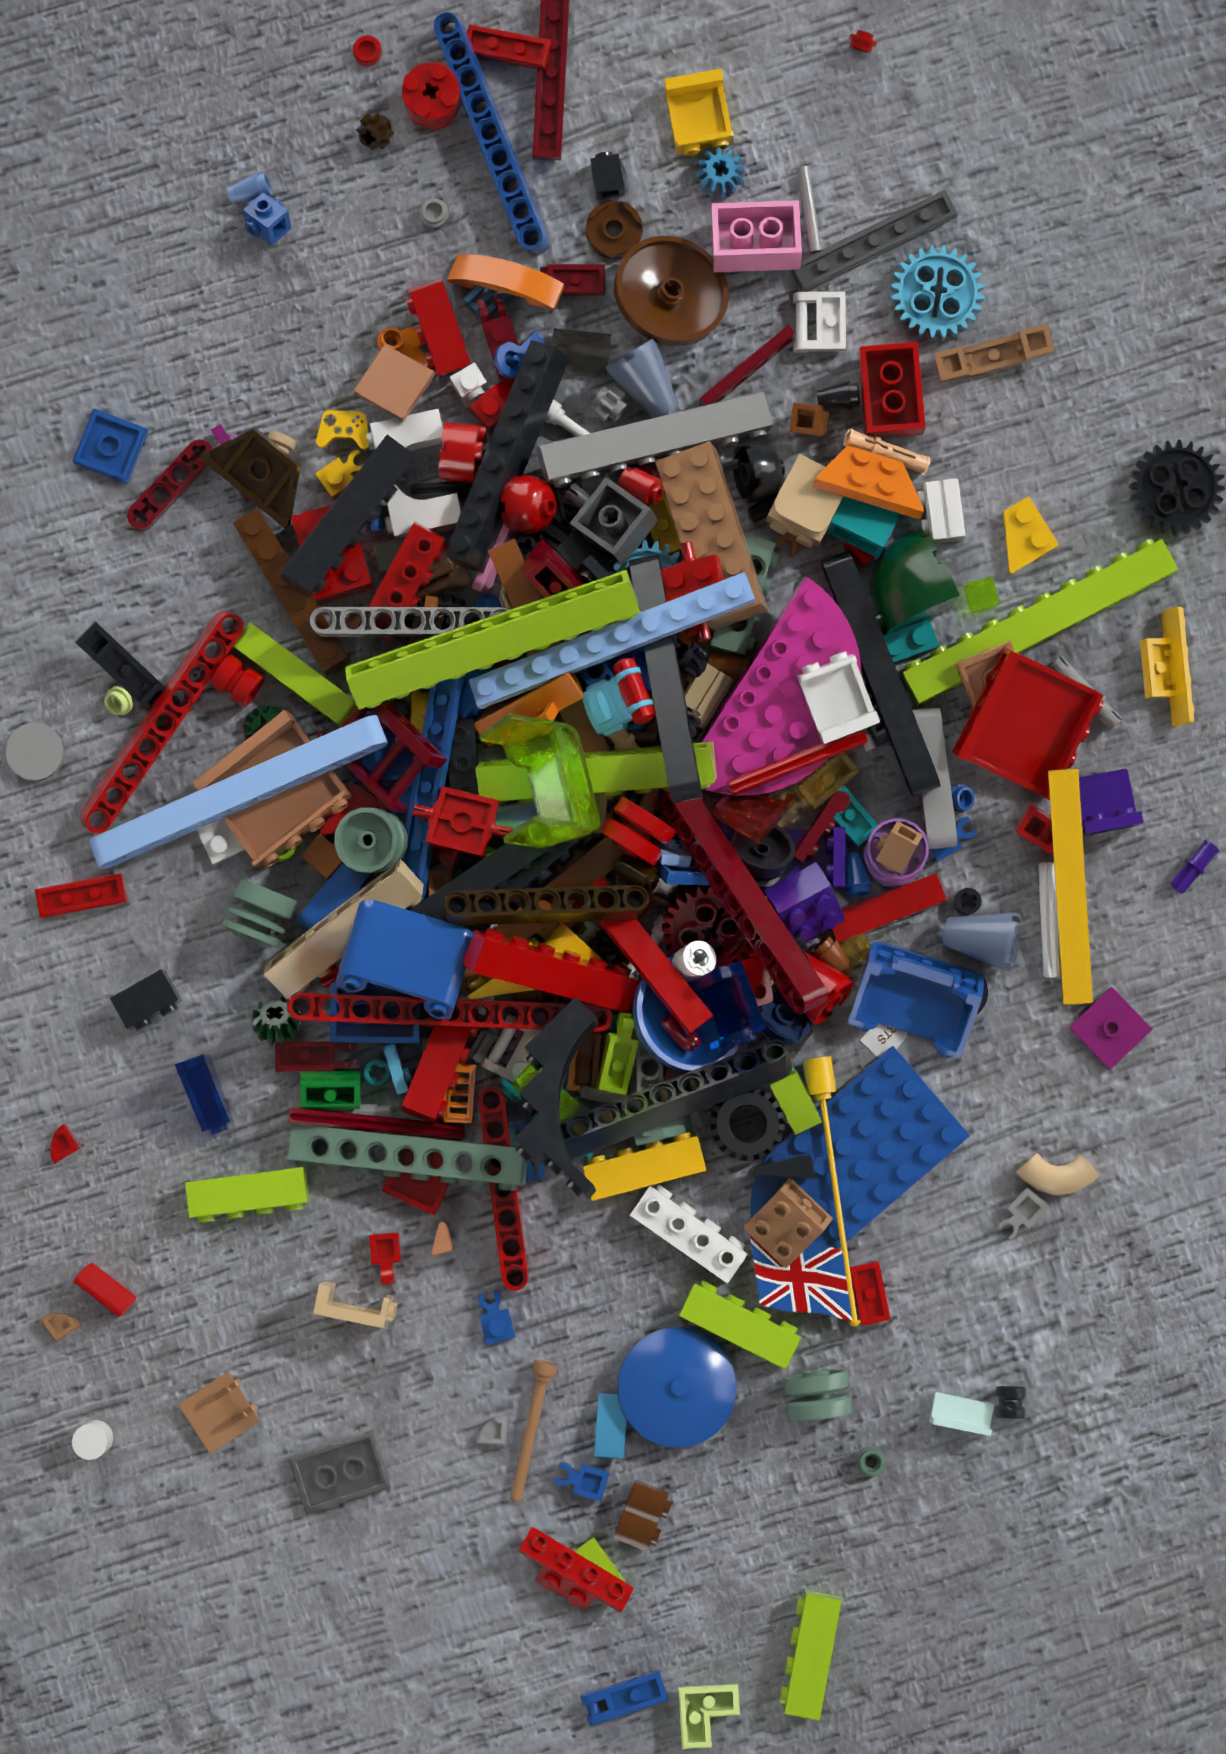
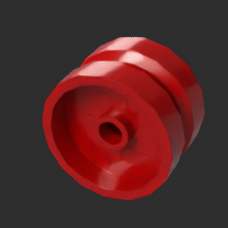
M622 796L614 807V811L618 816L626 820L627 823L624 826L615 819H607L599 832L613 840L614 845L637 859L639 857L650 865L655 866L662 853L657 846L649 842V839L652 837L662 844H669L676 830Z

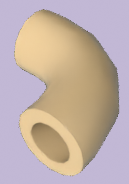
M1036 1153L1016 1171L1021 1179L1037 1191L1056 1196L1077 1193L1099 1178L1098 1172L1081 1155H1078L1066 1165L1056 1166L1049 1164Z

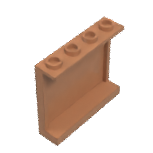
M284 710L195 780L193 785L199 791L312 740L294 716ZM332 770L222 819L252 858L251 864L257 868L262 869L265 867L267 869L278 862L280 859L279 855L286 849L292 850L303 841L301 837L309 831L315 832L325 824L324 819L330 814H337L344 810L349 804L347 801L353 796L335 771Z

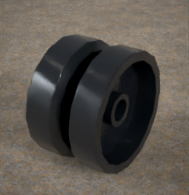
M758 820L742 823L735 829L730 843L765 896H767L764 891L765 889L786 879L796 850L793 839L778 825Z

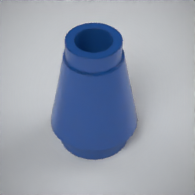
M859 852L845 854V887L843 890L847 891L848 897L851 898L871 893L870 886H872V882Z

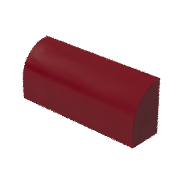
M544 539L531 551L524 563V577L545 598L584 585L579 575ZM589 630V631L583 632V633H581V634L584 635V634L590 633V632H592V631Z

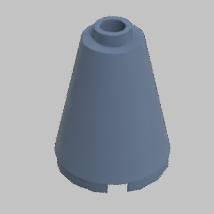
M653 338L605 367L608 374L651 418L676 413L673 408L678 406L659 345Z
M1002 913L948 917L946 923L941 922L938 939L943 940L944 947L1004 971H1012L1011 963L1016 961L1021 931L1015 929L1017 922L1021 923V914Z

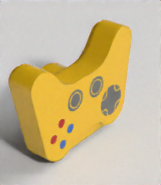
M325 411L322 415L316 438L317 446L324 449L335 439H350L355 441L362 451L369 450L367 439L369 429L366 415L363 412Z

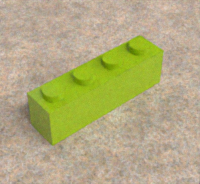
M306 1167L185 1182L189 1218L197 1217L198 1223L215 1221L216 1214L226 1213L227 1219L245 1217L244 1211L256 1209V1215L274 1213V1207L285 1206L286 1211L303 1209V1203L310 1202Z
M702 1280L700 1285L694 1282L679 1312L680 1317L784 1369L787 1368L802 1338L796 1333L797 1327L783 1320L780 1325L769 1320L771 1314L760 1308L755 1307L754 1311L743 1307L745 1301L732 1294H729L727 1298L717 1294L718 1288Z
M805 1590L803 1597L798 1596L795 1615H800L798 1627H792L790 1644L794 1645L792 1657L787 1656L784 1674L789 1675L787 1687H781L779 1704L783 1705L784 1714L820 1721L842 1602L840 1596Z

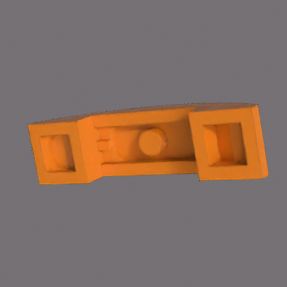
M472 254L457 255L447 278L448 283L475 289L476 285L523 297L526 299L527 304L551 311L555 310L565 287L564 283L524 265L499 258Z

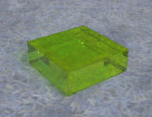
M993 577L964 583L963 587L970 613L1000 605Z

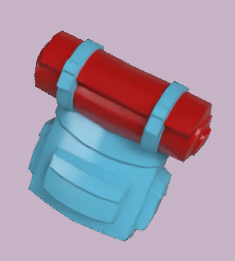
M634 658L619 660L613 666L615 677L609 681L607 679L600 680L587 687L586 692L583 693L582 699L587 716L598 735L610 736L626 729L627 723L632 720L635 724L641 725L650 722L656 716L653 701L647 693L640 675V668L637 667Z

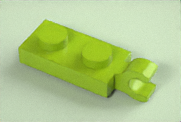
M620 1012L617 1020V1034L608 1033L595 1087L598 1092L624 1096L627 1094L639 1043L638 1038L632 1036L634 1030V1021L631 1019L632 1014Z

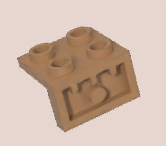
M789 1177L775 1195L744 1225V1229L783 1267L787 1268L826 1229L833 1218Z

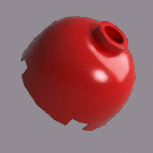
M528 475L514 476L505 485L501 496V502L505 503V512H501V516L505 526L510 531L532 534L541 531L551 523L556 512V498L552 487L543 479Z

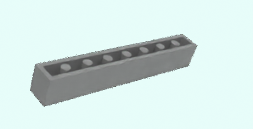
M763 391L541 445L537 455L544 481L549 485L554 484L555 488L570 485L572 483L571 480L582 478L583 481L596 479L600 476L599 473L610 471L611 474L623 472L627 466L638 464L639 467L650 466L655 463V459L668 457L709 441L713 445L722 443V447H728L739 443L741 438L749 437L750 440L760 439L767 435L766 432L771 429L773 422Z

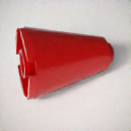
M806 953L809 963L825 985L828 993V999L825 1003L805 1012L811 1022L819 1025L833 1014L831 1010L837 1004L841 1006L855 984L851 977Z

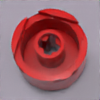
M443 63L420 64L406 74L403 79V102L406 113L412 122L426 127V129L438 130L447 127L455 120L462 103L460 87L454 73ZM433 93L436 95V98L431 99L428 95Z
M453 422L444 423L441 437L443 445L439 455L440 480L473 484L486 450H483V443H486L487 426Z

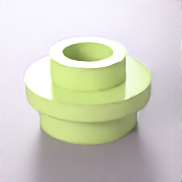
M116 686L107 692L104 702L109 712L114 715H125L132 710L133 702L130 694L125 689Z

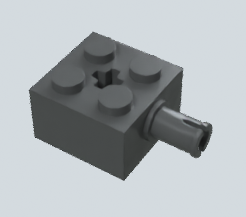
M607 477L592 495L580 488L579 485L572 484L570 489L573 490V493L567 489L564 496L567 501H570L580 509L570 522L573 529L587 542L621 566L626 563L658 522L651 508Z

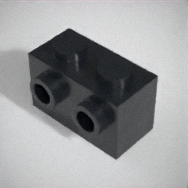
M163 969L158 970L110 998L126 1029L132 1030L135 1028L137 1032L152 1024L151 1018L161 1013L162 1017L173 1013L178 1009L176 1004L182 1002L169 975Z

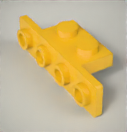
M1174 607L1161 612L1163 638L1140 640L1145 698H1169L1172 726H1182L1194 722V706L1192 703L1191 676L1189 673L1188 647L1185 633L1186 621L1183 607Z

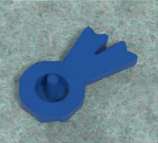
M538 330L530 333L520 346L507 342L495 349L493 363L500 375L509 379L516 378L530 341L545 342L544 338L539 336Z

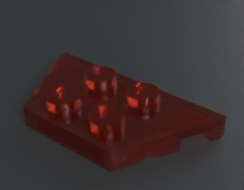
M770 793L740 796L725 794L715 805L713 817L751 840L761 843L792 808L796 795L786 793L785 800L769 798Z

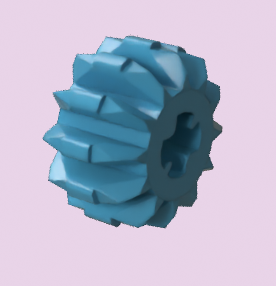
M716 147L715 155L706 151V160L698 161L697 166L701 170L696 172V178L702 180L700 182L701 189H706L710 186V196H713L717 190L720 191V197L724 198L726 189L734 194L736 193L735 185L743 184L744 179L740 175L745 173V167L739 165L741 162L740 156L731 158V149H728L725 154H721V148ZM719 168L725 170V175L722 173V177L716 175V170L719 172Z

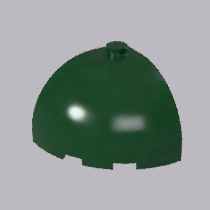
M920 528L908 532L890 543L881 553L879 559H877L872 571L870 584L872 603L876 611L875 616L881 630H884L885 635L950 610L960 596L945 562L938 563L935 558V553L938 552L936 546L929 536L922 538V535L925 534Z

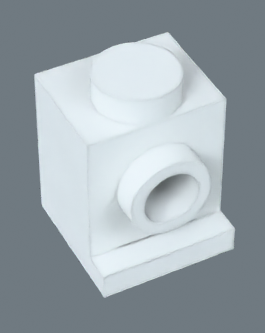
M475 362L450 376L451 384L466 409L470 408V405L489 390L487 381Z

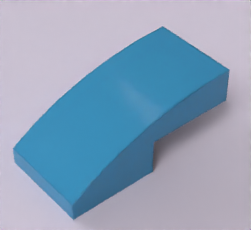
M599 1393L594 1458L624 1460L627 1420L621 1410L617 1394Z

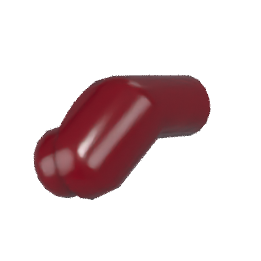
M672 1014L666 1015L660 1021L669 1037L684 1051L692 1052L694 1048L700 1046L701 1040L697 1033L692 1032L690 1035H686Z

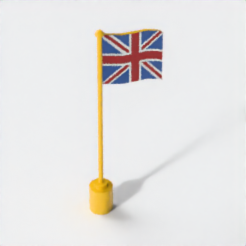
M832 1057L802 1060L806 1090L809 1095H813L814 1100H820L841 1249L811 1243L785 1268L750 1235L759 1303L781 1311L822 1313L850 1320L849 1324L856 1327L860 1324V1320H857L826 1105V1099L831 1098V1092L836 1091Z

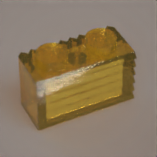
M842 752L828 758L813 773L799 781L798 785L793 784V789L809 808L816 809L860 771L846 753Z

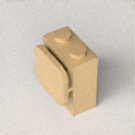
M799 454L775 499L766 522L770 523V528L778 533L785 534L788 532L796 536V541L806 547L811 548L812 545L819 547L844 496L813 487L816 477L824 470L825 466Z

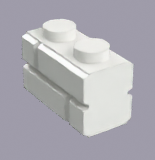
M958 479L923 483L922 491H917L925 513V520H921V529L925 534L922 537L929 536L934 544L964 540L966 535Z

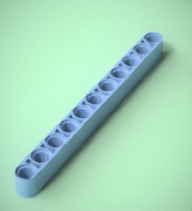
M377 715L362 718L93 837L88 842L99 869L116 866L375 752L388 744Z

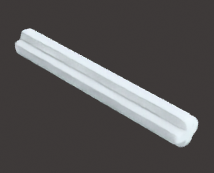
M1041 862L1038 865L1043 976L1045 978H1057L1060 976L1054 862Z

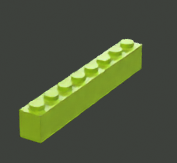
M693 743L701 789L711 786V783H715L717 778L714 743ZM662 746L480 761L476 767L479 795L499 800V805L506 804L508 800H517L521 804L531 803L535 801V798L546 797L547 801H558L568 795H575L578 799L592 797L593 793L604 792L605 796L621 795L622 791L634 790L636 794L651 792L652 788H663L664 791H669Z

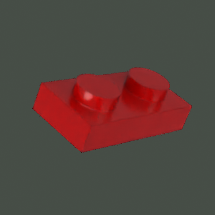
M879 1261L850 1266L861 1325L891 1320Z

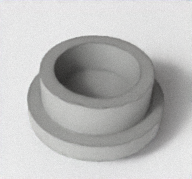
M429 199L420 208V218L430 228L441 227L448 219L449 211L447 205L439 199Z

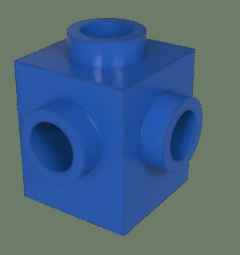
M264 192L255 200H251L246 208L243 209L247 231L254 237H260L270 246L291 229L288 210L278 199H272Z

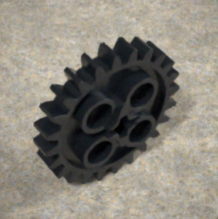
M1178 439L1172 448L1168 440L1164 443L1163 450L1156 444L1153 447L1154 455L1146 451L1143 454L1146 462L1138 460L1135 464L1140 471H1133L1131 473V477L1136 479L1137 482L1131 483L1129 488L1137 490V493H1134L1130 500L1139 501L1134 511L1143 510L1145 512L1141 518L1142 521L1149 517L1152 519L1150 528H1154L1159 523L1161 524V533H1164L1168 527H1171L1173 535H1176L1180 527H1182L1183 532L1188 534L1191 525L1196 530H1199L1202 527L1200 520L1207 524L1211 521L1208 513L1214 515L1218 513L1219 509L1214 504H1221L1224 499L1218 496L1217 493L1223 492L1225 487L1218 485L1217 482L1221 481L1224 475L1215 474L1220 464L1211 465L1209 463L1213 454L1206 457L1202 456L1203 446L1194 451L1193 442L1190 441L1186 448H1183L1181 440ZM1169 463H1173V464H1174V467H1175V470H1174L1175 477H1174V475H1173V471H1172L1171 467L1169 466ZM1181 465H1191L1194 469V476L1188 477L1184 475L1181 471ZM1153 471H1162L1166 476V482L1159 483L1155 481ZM1175 481L1177 486L1183 487L1179 494L1177 489L1171 488ZM1195 492L1200 495L1201 504H1192L1188 499V493ZM1179 498H1180V500H1181V504H1182L1183 508L1185 509V512H1181V511H1180V508H1179V505H1180ZM1160 499H1169L1173 504V509L1171 511L1163 510L1159 504Z

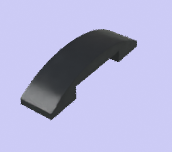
M94 621L75 641L84 652L98 663L148 712L150 711L155 701L165 690V686L107 631ZM174 695L172 696L173 704L177 705L180 701ZM166 714L160 715L157 720L161 722L166 717Z

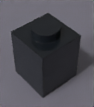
M601 152L596 154L595 158H590L596 200L625 195L619 153Z

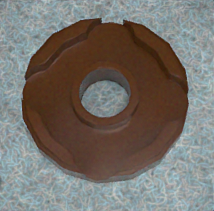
M611 200L597 205L588 215L585 226L586 239L591 248L600 256L609 259L623 258L629 249L641 241L643 235L642 219L637 210L622 201ZM610 223L621 225L622 232L618 236H611L606 232V227Z

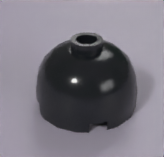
M748 443L737 446L733 454V460L738 459V468L733 469V476L742 499L748 498V503L769 498L778 490L782 476L785 474L783 460L779 459L778 455L769 446L760 443Z

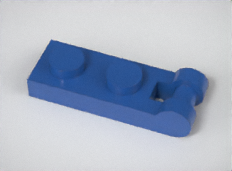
M659 1669L580 1695L582 1705L587 1707L588 1715L586 1717L589 1725H595L669 1700ZM605 1699L608 1709L600 1710L597 1701Z

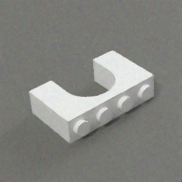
M439 409L408 415L404 422L393 418L370 423L372 432L367 433L370 450H375L387 434L409 451L443 444V441H441L443 426ZM395 485L394 487L398 491L389 503L382 502V507L388 505L390 514L389 517H385L388 535L394 534L395 539L405 538L415 521L436 533L455 529L461 514L457 493L427 500H417L406 496Z

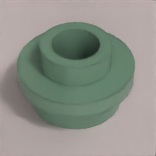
M870 1446L858 1453L856 1464L863 1475L875 1477L884 1471L886 1457L880 1449ZM869 1456H874L877 1460L873 1467H869L865 1463L866 1458Z

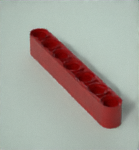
M496 1087L485 1088L478 1097L483 1142L488 1145L512 1147L505 1094ZM489 1092H496L500 1097V1104L494 1109L488 1108L484 1103V1097ZM493 1121H499L504 1126V1133L499 1138H493L488 1133V1126ZM492 1160L489 1163V1171L493 1175L499 1174L501 1167H496ZM489 1182L502 1282L507 1289L518 1291L523 1289L529 1281L518 1186L516 1190H512L509 1196L502 1197L496 1192L497 1183ZM505 1209L513 1211L516 1215V1221L512 1226H505L500 1222V1213ZM514 1239L519 1243L520 1251L517 1255L511 1256L506 1254L503 1248L506 1240ZM511 1269L522 1271L524 1280L521 1284L513 1285L508 1281L507 1274Z

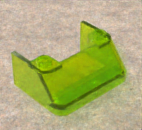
M509 713L480 735L481 741L503 744L509 762L519 768L527 769L538 816L531 817L503 837L505 843L543 848L589 835L599 828L600 816L580 736L574 727L566 723Z

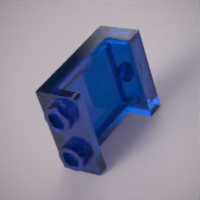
M742 961L719 967L688 982L695 993L704 992L710 1011L713 1014L720 1040L709 1044L711 1050L720 1047L723 1052L732 1050L741 1044L757 1039L755 1033L766 1029Z

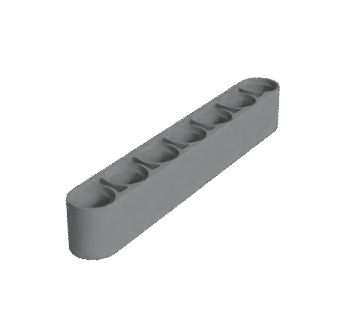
M320 607L311 614L310 624L315 633L323 637H433L465 626L464 621L470 615H476L482 620L508 611V609L502 607ZM329 615L332 617L331 626L324 630L319 629L316 625L318 617ZM351 615H358L362 618L360 627L354 630L346 627L347 618ZM381 615H388L392 619L390 627L384 630L377 628L375 625L376 619ZM410 615L419 616L422 620L419 628L414 630L408 629L405 626L407 617ZM446 615L450 617L451 625L444 630L436 628L434 623L438 616Z

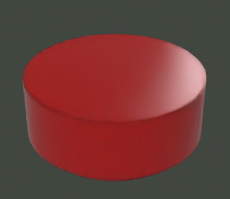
M370 35L359 37L353 45L355 60L363 66L377 64L382 57V48L378 39Z

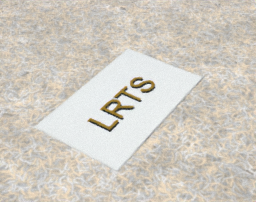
M878 1023L876 1028L870 1029L860 1041L879 1058L890 1047L894 1046L897 1049L907 1037L908 1032Z

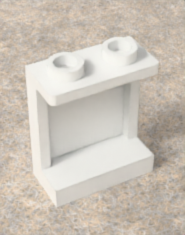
M846 651L829 657L831 662L819 666L818 662L801 668L802 674L796 675L821 742L824 744L880 723L858 669L857 659L853 654L847 655Z

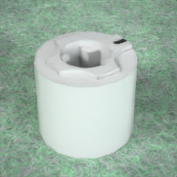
M694 941L674 954L672 964L686 982H693L706 976L714 969L716 954L709 944L703 941Z
M89 1421L78 1428L73 1434V1450L82 1459H97L112 1446L113 1432L109 1425L103 1421Z

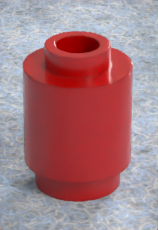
M626 468L618 482L619 487L647 506H651L654 502L657 503L664 491L661 479L638 468Z

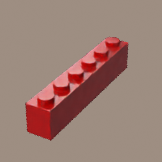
M486 929L485 933L474 930L463 960V965L473 973L571 999L577 998L579 1001L628 1013L640 982L638 978L631 974L632 969L621 964H615L614 967L607 966L605 961L595 957H590L588 961L581 959V955L569 950H564L562 954L555 952L556 949L543 943H539L536 947L529 945L530 942L517 936H513L512 940L503 938L504 935L491 929Z

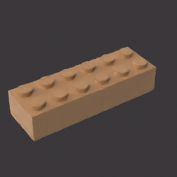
M709 441L655 461L680 542H693L695 558H703L713 554L718 555L723 580L745 572L756 600L755 603L714 618L708 622V626L714 631L767 612L768 608L717 449Z

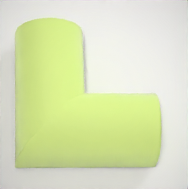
M738 1684L678 1687L682 1749L712 1748L710 1717L740 1715Z

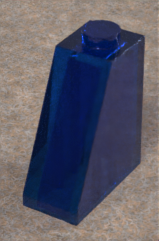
M202 1054L175 1064L202 1132L210 1131L211 1135H215L228 1130L227 1124L234 1121L211 1055Z

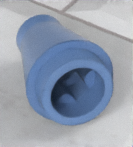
M256 172L237 184L227 187V192L231 203L235 204L255 200L263 192L271 196L272 188L267 174Z

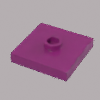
M1110 987L1068 1027L1108 1070H1111L1153 1030L1113 987Z

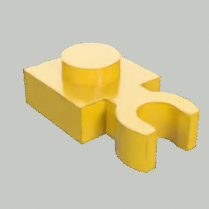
M359 450L351 452L348 456V461L344 464L338 457L315 473L332 499L344 491L353 479L352 475L357 473L363 466H356L354 464L355 459L361 455Z

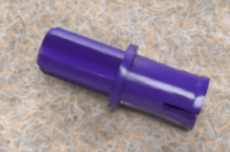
M1204 840L1192 857L1184 860L1186 864L1170 882L1172 888L1180 894L1185 893L1195 879L1205 873V867L1220 852L1219 849L1210 841Z

